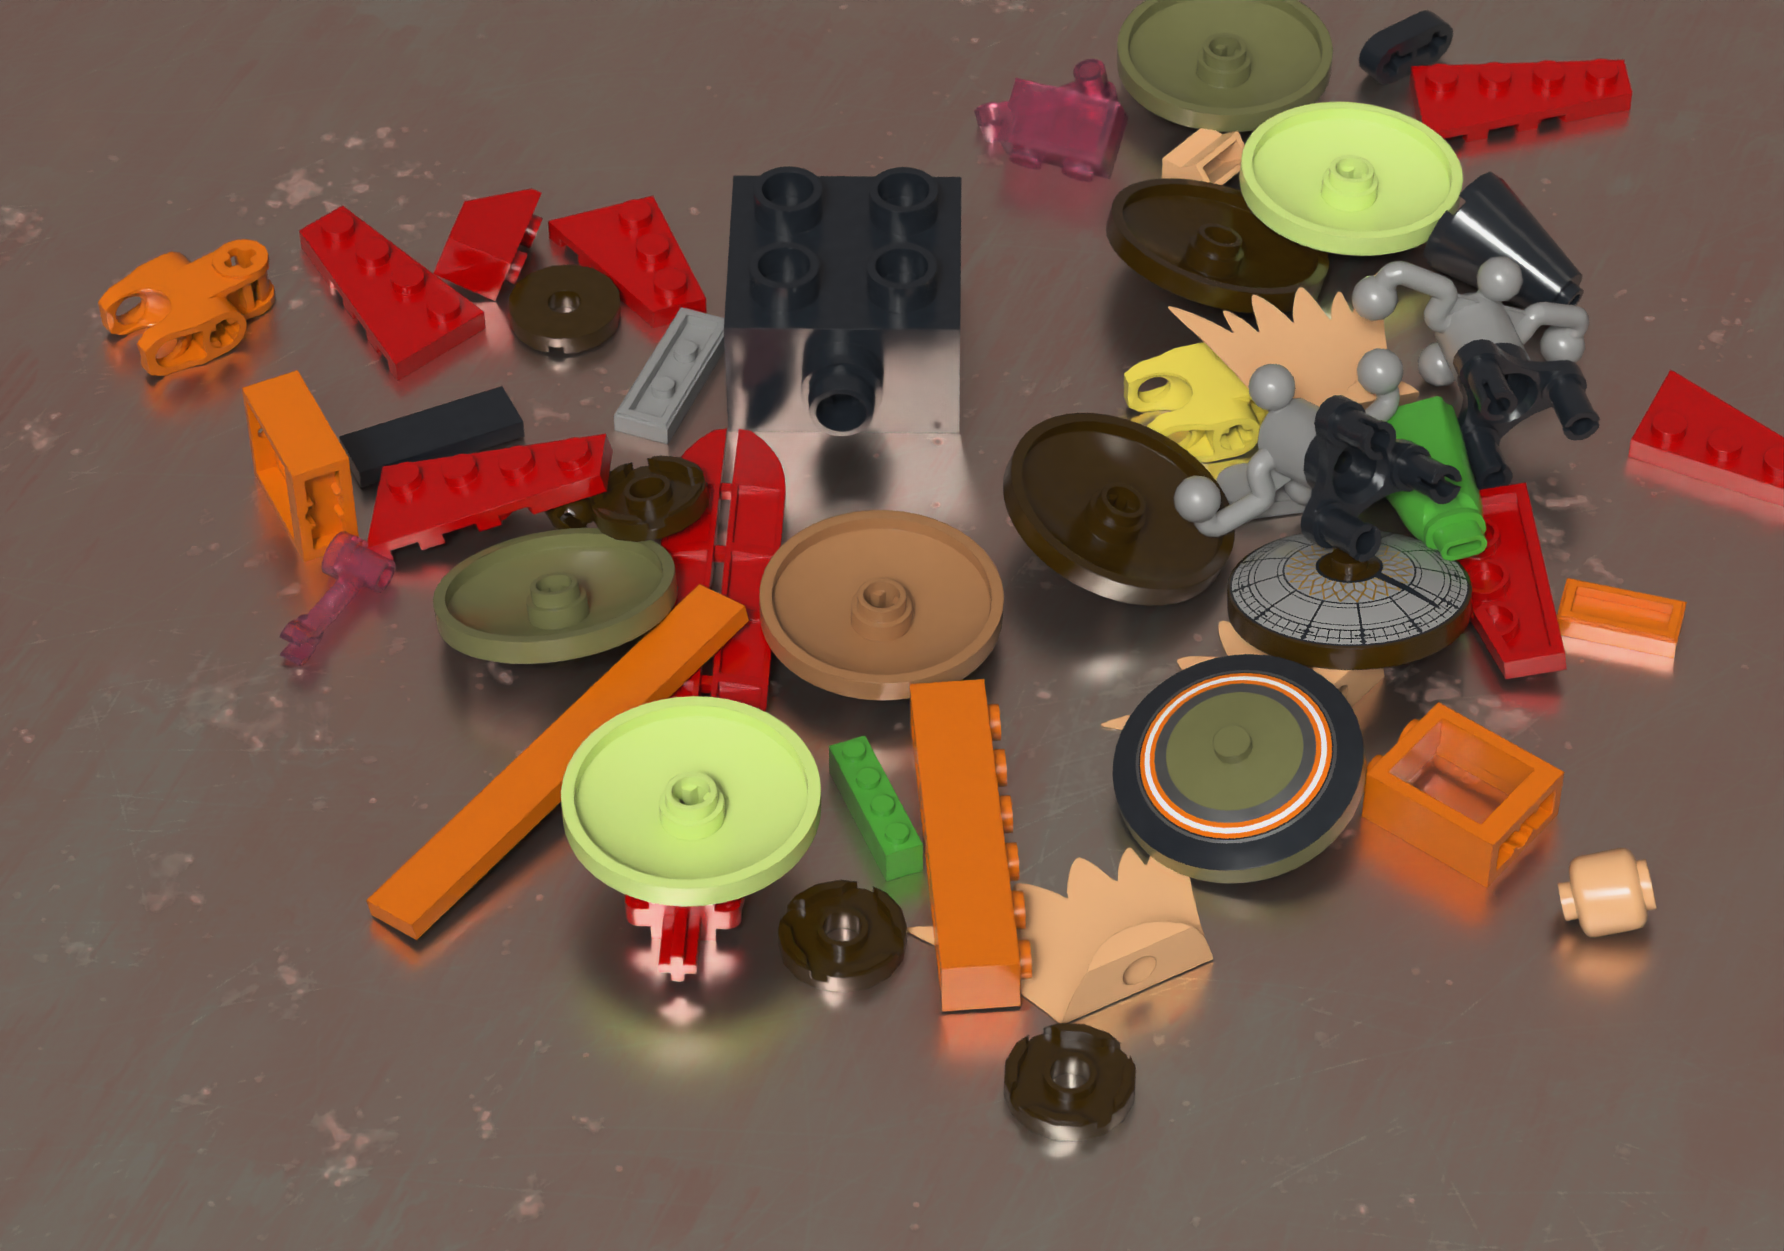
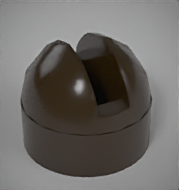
M590 497L544 511L552 525L558 530L587 528V524L594 521L591 513Z

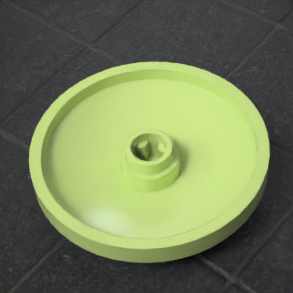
M1323 102L1286 110L1258 126L1250 135L1243 148L1239 181L1242 195L1251 211L1265 225L1287 239L1329 253L1375 256L1405 251L1426 243L1445 211L1447 210L1453 215L1457 212L1460 203V196L1458 195L1462 191L1463 173L1460 161L1450 145L1439 134L1420 121L1397 111L1370 104Z
M690 696L662 699L634 707L613 717L592 732L573 754L563 777L561 788L563 825L569 845L579 861L596 878L611 888L636 899L669 906L719 904L742 898L769 886L790 871L804 856L813 842L820 823V776L813 755L803 740L785 723L763 710L745 703L715 697Z

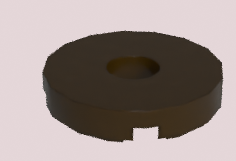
M574 264L549 266L527 275L515 285L509 296L510 327L520 341L536 350L549 352L550 346L555 348L563 347L564 353H579L602 344L615 333L619 325L618 318L621 315L619 290L611 278L593 268ZM562 307L575 308L574 311L565 313L554 311Z
M662 455L647 458L649 466L634 469L632 462L620 465L609 473L607 492L590 497L594 523L601 533L622 541L641 542L655 540L680 532L697 521L709 506V488L704 479L703 471L697 464L681 457Z
M836 880L815 884L800 892L787 905V913L782 917V921L780 918L778 926V946L783 964L798 980L824 991L847 993L869 989L884 981L902 963L907 945V924L902 908L887 892L874 886L873 892L857 888V881ZM842 928L850 929L858 934V936L848 941H836L827 935L833 930Z
M1058 1023L1044 1027L1043 1034L1036 1035L1030 1040L1028 1034L1015 1044L1005 1061L1004 1098L1012 1115L1031 1132L1052 1140L1084 1141L1105 1135L1125 1120L1135 1102L1136 1066L1131 1056L1128 1059L1127 1055L1120 1049L1121 1043L1110 1033L1086 1024ZM1067 1073L1079 1075L1087 1082L1076 1088H1065L1056 1084L1053 1079Z

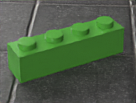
M866 736L830 745L829 773L885 881L923 871V843Z

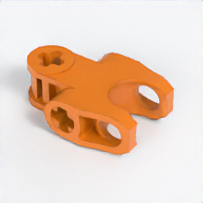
M239 239L227 242L217 250L193 262L180 252L162 254L138 266L128 276L111 286L98 301L103 326L111 334L128 335L134 331L150 327L137 342L141 356V366L149 375L167 376L190 367L205 364L235 348L245 335L247 329L246 320L264 314L275 303V288L271 280L268 279L267 273L269 268L268 251L264 245L257 241ZM233 256H234V258H235V264H236V265H234V266H232V263H231V258H232ZM255 291L257 295L256 301H254L253 292ZM133 296L141 297V302L125 314L116 316L117 309L123 301ZM177 338L176 346L171 353L165 357L156 358V354L163 344Z

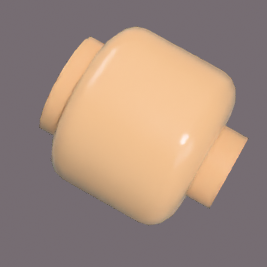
M1620 847L1575 857L1569 865L1570 881L1558 883L1565 920L1578 919L1582 931L1591 938H1600L1638 930L1647 922V911L1657 909L1646 859L1636 861L1634 854L1627 848Z

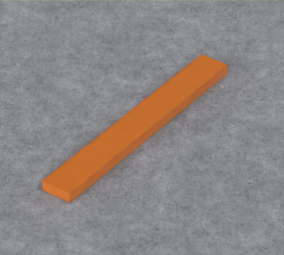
M699 584L366 900L371 915L418 940L561 802V788L566 768L582 742L592 732L613 717L646 703L668 699L749 621L745 605Z

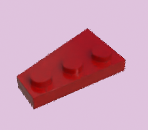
M654 196L628 200L624 203L548 221L549 238L560 248L566 245L578 255V263L581 266L593 268L611 278L619 290L620 300L652 328L670 325L681 307L707 314L706 297Z

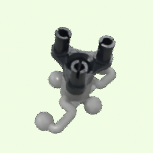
M1504 256L1491 257L1484 262L1476 276L1478 291L1466 294H1458L1453 281L1443 275L1408 262H1391L1385 265L1377 275L1366 276L1356 284L1352 293L1353 308L1366 320H1384L1396 308L1398 302L1397 285L1432 296L1424 310V321L1435 332L1437 342L1431 343L1422 350L1418 359V369L1422 378L1433 386H1447L1455 380L1459 386L1463 402L1457 419L1478 490L1506 486L1511 483L1513 473L1506 464L1498 446L1500 439L1524 419L1552 407L1563 427V433L1568 439L1574 441L1583 440L1598 430L1600 418L1594 411L1585 393L1587 388L1586 379L1580 367L1576 364L1584 353V334L1589 327V316L1585 309L1576 305L1551 302H1537L1524 310L1503 305L1501 301H1508L1518 294L1523 283L1522 270L1518 264ZM1539 326H1551L1544 331L1540 340L1541 354L1546 361H1532L1523 345L1531 339Z
M1376 348L1365 353L1357 367L1359 383L1366 391L1376 394L1377 397L1365 410L1361 404L1343 395H1334L1326 399L1320 407L1303 398H1293L1296 389L1295 379L1287 368L1280 364L1269 363L1257 368L1249 380V395L1258 407L1268 410V414L1263 419L1259 428V451L1251 457L1247 465L1246 475L1251 493L1218 511L1221 504L1219 488L1211 479L1194 475L1184 479L1175 491L1174 503L1175 509L1182 518L1189 522H1194V525L1201 534L1207 537H1220L1266 512L1274 502L1275 491L1284 485V490L1292 501L1306 505L1301 517L1300 527L1302 534L1307 540L1326 549L1335 547L1347 553L1355 560L1363 562L1368 561L1378 552L1382 538L1381 532L1376 526L1357 518L1364 510L1381 498L1399 491L1410 492L1415 490L1429 497L1437 504L1449 503L1457 496L1461 487L1446 481L1444 477L1455 482L1462 481V477L1455 467L1445 465L1431 458L1429 451L1423 446L1410 440L1396 439V431L1387 421L1394 415L1399 405L1400 394L1398 385L1402 381L1403 365L1394 352L1389 349Z

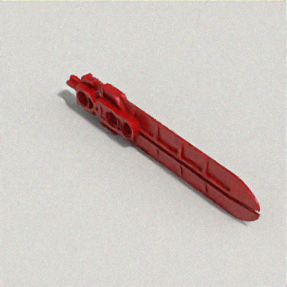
M727 428L717 429L698 439L681 456V458L697 464L703 471L704 479L709 488V506L697 521L684 530L666 536L661 540V546L668 551L674 561L678 585V597L671 611L699 584L712 590L715 562H724L721 594L745 605L749 621L715 653L713 676L703 675V664L669 698L701 696V693H711L710 697L745 703L766 712L772 650L761 628L760 585L766 566L782 543L786 499L785 475L778 457L769 445L754 432L739 429L732 483H723ZM721 500H730L726 546L717 545ZM624 894L626 919L635 926H651V938L661 939L658 961L659 972L671 973L672 981H685V973L696 974L700 941H716L717 929H731L741 923L742 908L746 896L724 903L705 906H669L647 902Z

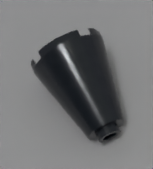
M1491 171L1479 176L1458 195L1466 203L1454 215L1446 210L1429 236L1424 249V258L1428 260L1427 263L1433 269L1475 288H1478L1476 276L1480 266L1488 259L1504 256L1515 261L1522 270L1523 283L1518 294L1507 302L1522 309L1537 302L1577 305L1583 296L1584 290L1579 287L1582 281L1580 271L1504 179Z

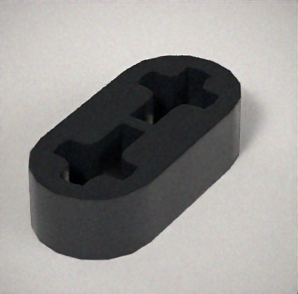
M1432 11L1418 12L1371 36L1360 52L1359 66L1378 83L1383 85L1391 84L1410 75L1411 66H1428L1439 60L1446 53L1452 42L1453 29Z

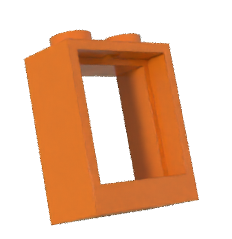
M296 370L242 387L254 474L304 562L360 544L349 457L299 371Z
M1438 702L1421 720H1411L1402 731L1398 742L1384 756L1381 754L1376 755L1367 765L1362 817L1488 888L1558 815L1565 772ZM1437 754L1509 796L1479 824L1407 782Z

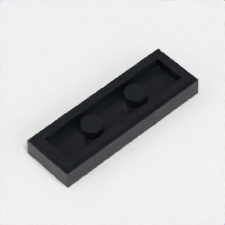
M503 386L339 436V440L349 457L350 468L362 488L380 481L382 466L450 457L458 454H470L524 437L525 434L522 418Z

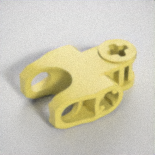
M1205 342L1171 349L1159 356L1137 363L1124 373V398L1128 407L1138 412L1171 411L1157 416L1147 427L1166 437L1175 432L1189 431L1185 439L1177 444L1192 454L1198 461L1209 463L1237 457L1247 453L1258 443L1259 428L1268 411L1263 410L1254 403L1249 395V389ZM1162 377L1168 380V383L1150 391H1138L1142 383L1148 379Z

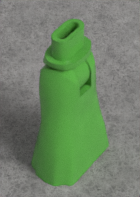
M1439 396L1398 406L1394 415L1387 421L1394 427L1396 439L1410 440L1423 446L1429 451L1431 458L1445 465L1455 467L1460 472L1462 481L1455 482L1444 477L1446 481L1461 487L1457 496L1446 504H1437L1429 497L1415 490L1410 492L1399 491L1385 497L1394 507L1410 533L1419 541L1424 542L1428 548L1438 549L1444 560L1455 561L1483 552L1487 547V539L1484 536L1486 524L1483 519L1482 500L1470 467L1463 434L1453 406L1444 402L1443 398Z

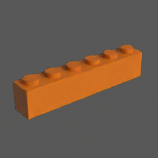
M984 679L910 684V727L942 1012L1020 1006V979H1032V958L1029 939L1017 940L1016 930L1026 928L1023 890L1011 891L1010 881H1019V857L1017 843H1005L1004 834L1013 833V812L1011 796H999L998 787L1007 786L1005 750H993L992 741H1001L999 704H987Z

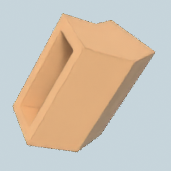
M1200 128L1162 158V178L1191 179L1223 185L1240 171L1245 144L1238 131L1222 134L1216 130Z

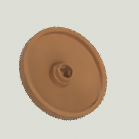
M866 510L840 514L814 523L792 536L777 550L765 568L760 585L761 628L769 647L776 657L790 671L812 685L832 693L857 699H909L910 684L960 681L986 660L995 647L1002 629L1004 609L1003 585L998 570L991 558L974 540L960 530L944 522L915 513L893 510Z

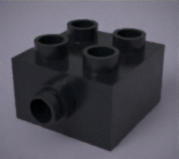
M792 166L774 168L760 176H733L724 317L728 432H738L739 429L752 432H825L835 436H849L857 433H960L961 177H932L922 170L910 167L888 169L876 176H816L806 169Z

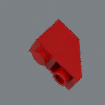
M530 188L464 201L433 274L496 301L504 280L515 285L528 254L518 250L519 245L530 249L543 218L533 214L542 193Z

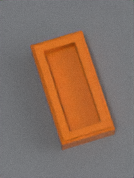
M1567 578L1557 612V620L1562 636L1674 659L1687 602Z

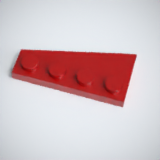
M1600 58L1588 61L1544 60L1525 63L1489 62L1486 64L1411 66L1410 88L1416 118L1434 130L1443 139L1462 135L1467 143L1487 139L1488 130L1513 125L1517 132L1537 129L1538 124L1546 118L1557 116L1567 123L1627 111L1631 107L1632 89L1624 59L1608 60Z
M607 434L572 437L559 441L525 446L518 445L504 449L382 466L366 545V551L373 566L394 559L392 551L394 549L416 542L419 543L421 550L445 543L444 533L476 524L479 532L502 525V520L510 516L512 512L526 507L534 515L607 492L613 454Z

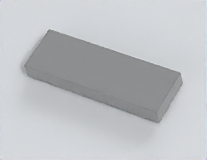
M683 307L680 308L614 414L615 431L665 444L670 442L725 351L724 318Z

